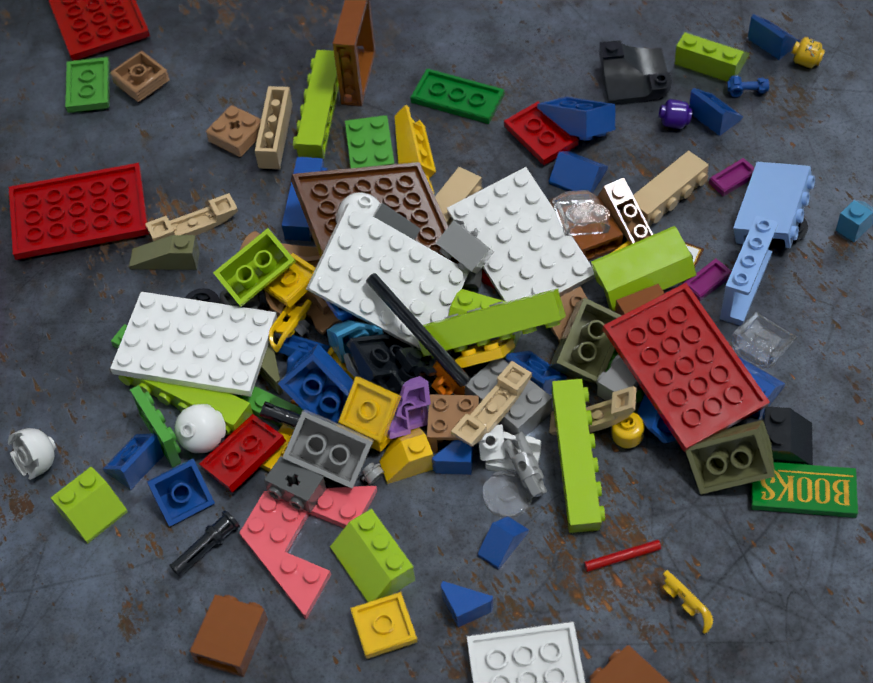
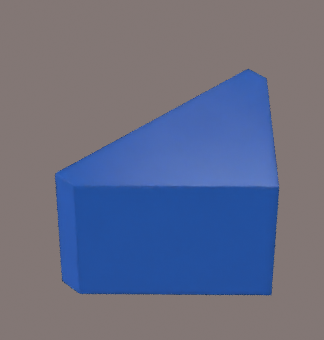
M454 440L432 457L433 471L436 474L472 475L473 446L471 447L462 440Z
M508 516L493 522L478 552V557L499 570L529 533V529Z
M442 581V598L458 628L492 612L493 596Z

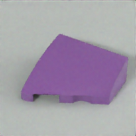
M421 376L412 378L403 384L400 393L402 397L387 433L389 439L411 434L412 429L428 425L427 405H431L428 381Z

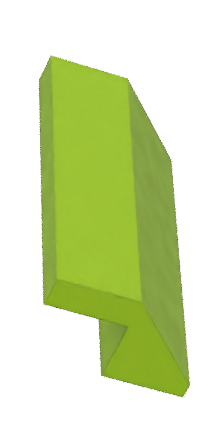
M675 226L591 261L596 282L604 288L609 309L613 312L615 311L617 299L659 284L662 290L696 276L692 255Z

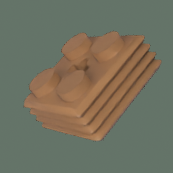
M140 51L110 72L112 74L111 77H113L112 80H114L113 83L136 101L145 99L147 95L161 88L163 84L169 81L167 70L143 51Z
M230 105L206 130L208 141L241 157L257 140L261 119Z

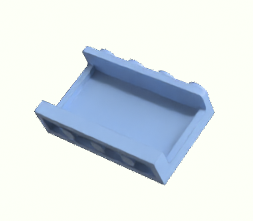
M756 162L733 227L737 244H744L754 218L757 215L777 221L778 226L773 238L785 240L786 248H791L793 240L798 238V225L804 219V206L809 204V191L815 185V176L811 174V166Z
M755 216L725 286L720 314L721 320L743 326L772 255V251L768 250L777 229V221Z

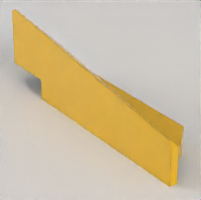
M405 105L395 115L398 164L420 162L434 193L429 177L436 173L425 125L420 120L415 122L411 118L410 108Z

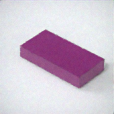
M742 158L710 177L709 184L724 197L749 182L754 167Z
M715 258L698 271L696 276L689 278L684 283H687L700 302L725 283L732 271Z

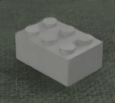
M503 358L492 360L464 386L465 395L479 396L480 404L495 387L497 377L509 363ZM529 380L517 401L497 425H503V431L516 436V434L522 431L527 436L551 414L552 397Z
M305 409L301 413L282 458L353 489L374 440Z

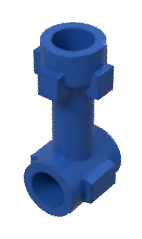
M735 75L729 78L727 89L733 97L741 96L743 90H757L758 93H764L769 91V79L758 78L757 81L742 82L741 77Z

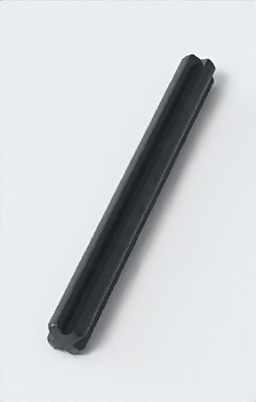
M376 273L371 274L366 279L367 284L460 387L468 384L470 377L382 279Z

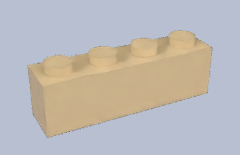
M268 86L255 147L258 168L280 169L292 110L289 87Z
M688 150L633 195L649 226L659 222L666 212L672 211L677 206L678 202L683 198H688L695 188L705 184L708 179L709 164Z
M458 167L435 196L448 226L452 223V219L447 213V208L483 189L482 177L461 167Z

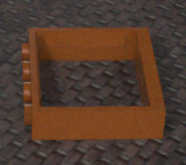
M345 0L333 40L340 99L342 105L362 106L376 53L370 0Z

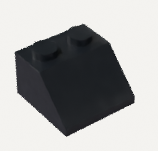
M765 407L762 420L771 442L773 462L813 465L812 423L791 408Z

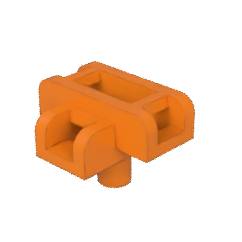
M436 361L433 368L437 371V377L431 386L439 395H451L452 393L464 395L465 387H460Z

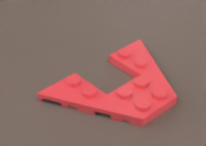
M377 486L353 487V489L350 487L326 488L323 495L318 498L317 504L311 513L303 509L301 511L297 510L289 502L283 499L277 500L271 497L267 491H264L239 532L243 541L252 549L254 555L263 563L269 574L281 586L287 597L292 600L305 619L308 618L331 573L330 570L289 554V549L309 515L345 528L351 520L367 511L377 493Z

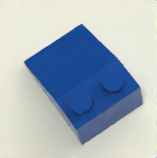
M562 97L537 104V108L569 135L578 136L579 140H591L592 136H606L607 132L615 130V104L573 97Z

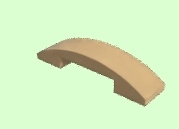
M228 193L209 200V207L170 221L167 216L145 224L153 242L171 235L196 236L222 224L237 213L238 209Z
M511 361L497 377L495 387L470 415L467 413L451 430V434L471 447L482 440L483 436L494 429L517 401L532 377V373Z
M632 386L612 392L611 400L586 407V410H591L592 425H588L589 433L608 428L629 417L635 411L636 388ZM552 411L549 433L557 435L554 411Z

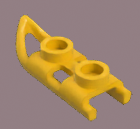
M307 299L302 307L293 305L289 308L286 306L273 323L268 337L270 345L275 352H279L286 338L291 337L295 333L298 322L306 318V313L312 304L310 300ZM285 316L290 317L287 322H283ZM274 332L281 334L277 344L274 343Z
M666 570L663 573L666 579L662 587L673 598L678 594L685 601L681 606L691 616H694L696 613L702 614L704 620L703 633L706 634L713 625L711 612L672 573Z

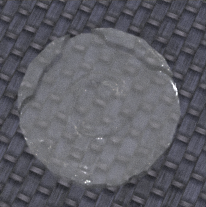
M498 471L485 482L483 487L484 504L492 514L498 517H518L525 513L532 504L533 496L528 487L525 488L517 471Z

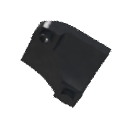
M621 40L600 42L599 56L608 103L625 105L649 102L663 97L671 90L672 79L670 72H667L662 48L631 47L622 44Z
M380 334L350 338L346 344L356 362L360 377L400 395L403 384L416 377L414 373H407L395 357L399 349L410 348L411 346L398 341L391 335ZM427 376L430 381L429 394L436 393L437 391L431 386L435 380L434 376Z

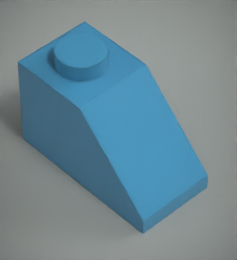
M852 201L840 213L836 231L853 242L857 241L873 225V207L864 201Z

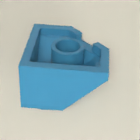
M352 320L337 323L327 329L329 344L342 364L345 363L344 355L346 353L351 354L346 345L350 338L383 334L382 328Z

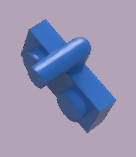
M295 335L286 338L279 350V353L288 356L286 374L317 344L326 352L329 351L330 346Z

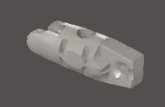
M521 431L515 436L521 450L520 453H518L511 440L508 439L503 444L525 488L528 487L533 497H539L547 492L542 480L544 475L539 468V464L525 435Z

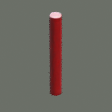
M659 540L651 541L585 561L584 566L586 571L589 572L661 550V544Z

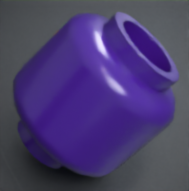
M669 99L665 105L660 106L658 117L662 118L663 126L682 129L690 123L692 108H689L688 103L685 101Z

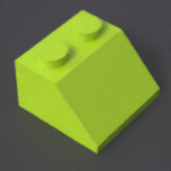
M92 466L51 497L58 513L87 544L128 512L108 483Z

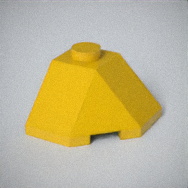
M419 427L412 429L411 434L393 438L379 463L384 471L387 484L433 470L432 457L434 456L426 434Z

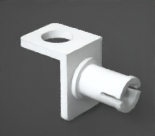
M496 425L491 432L486 433L482 440L479 441L480 459L482 461L504 459L506 457L503 444V425Z

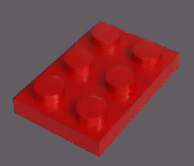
M537 101L504 120V127L545 165L557 158L559 151H569L578 145V138L569 135L537 108V104L540 102Z
M252 414L199 465L203 471L233 492L275 453L286 440L282 434Z

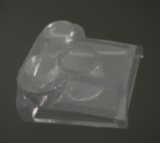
M567 191L553 198L552 202L565 236L609 232L610 224L608 220L610 212L605 206L600 204L596 195L590 191Z
M756 312L733 332L730 340L732 348L737 354L750 360L760 368L770 369L776 365L778 358L797 339V335L790 333Z

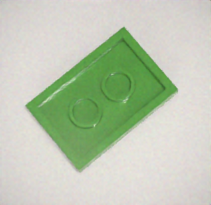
M108 57L67 62V113L109 108L110 62Z
M387 115L345 120L351 168L394 164Z
M139 385L130 389L140 417L150 433L158 437L163 453L172 468L181 464L178 455L181 453V449L176 442L177 438L170 426L167 428L164 423L166 421L159 409L156 410L153 406L155 403L149 392L144 393Z

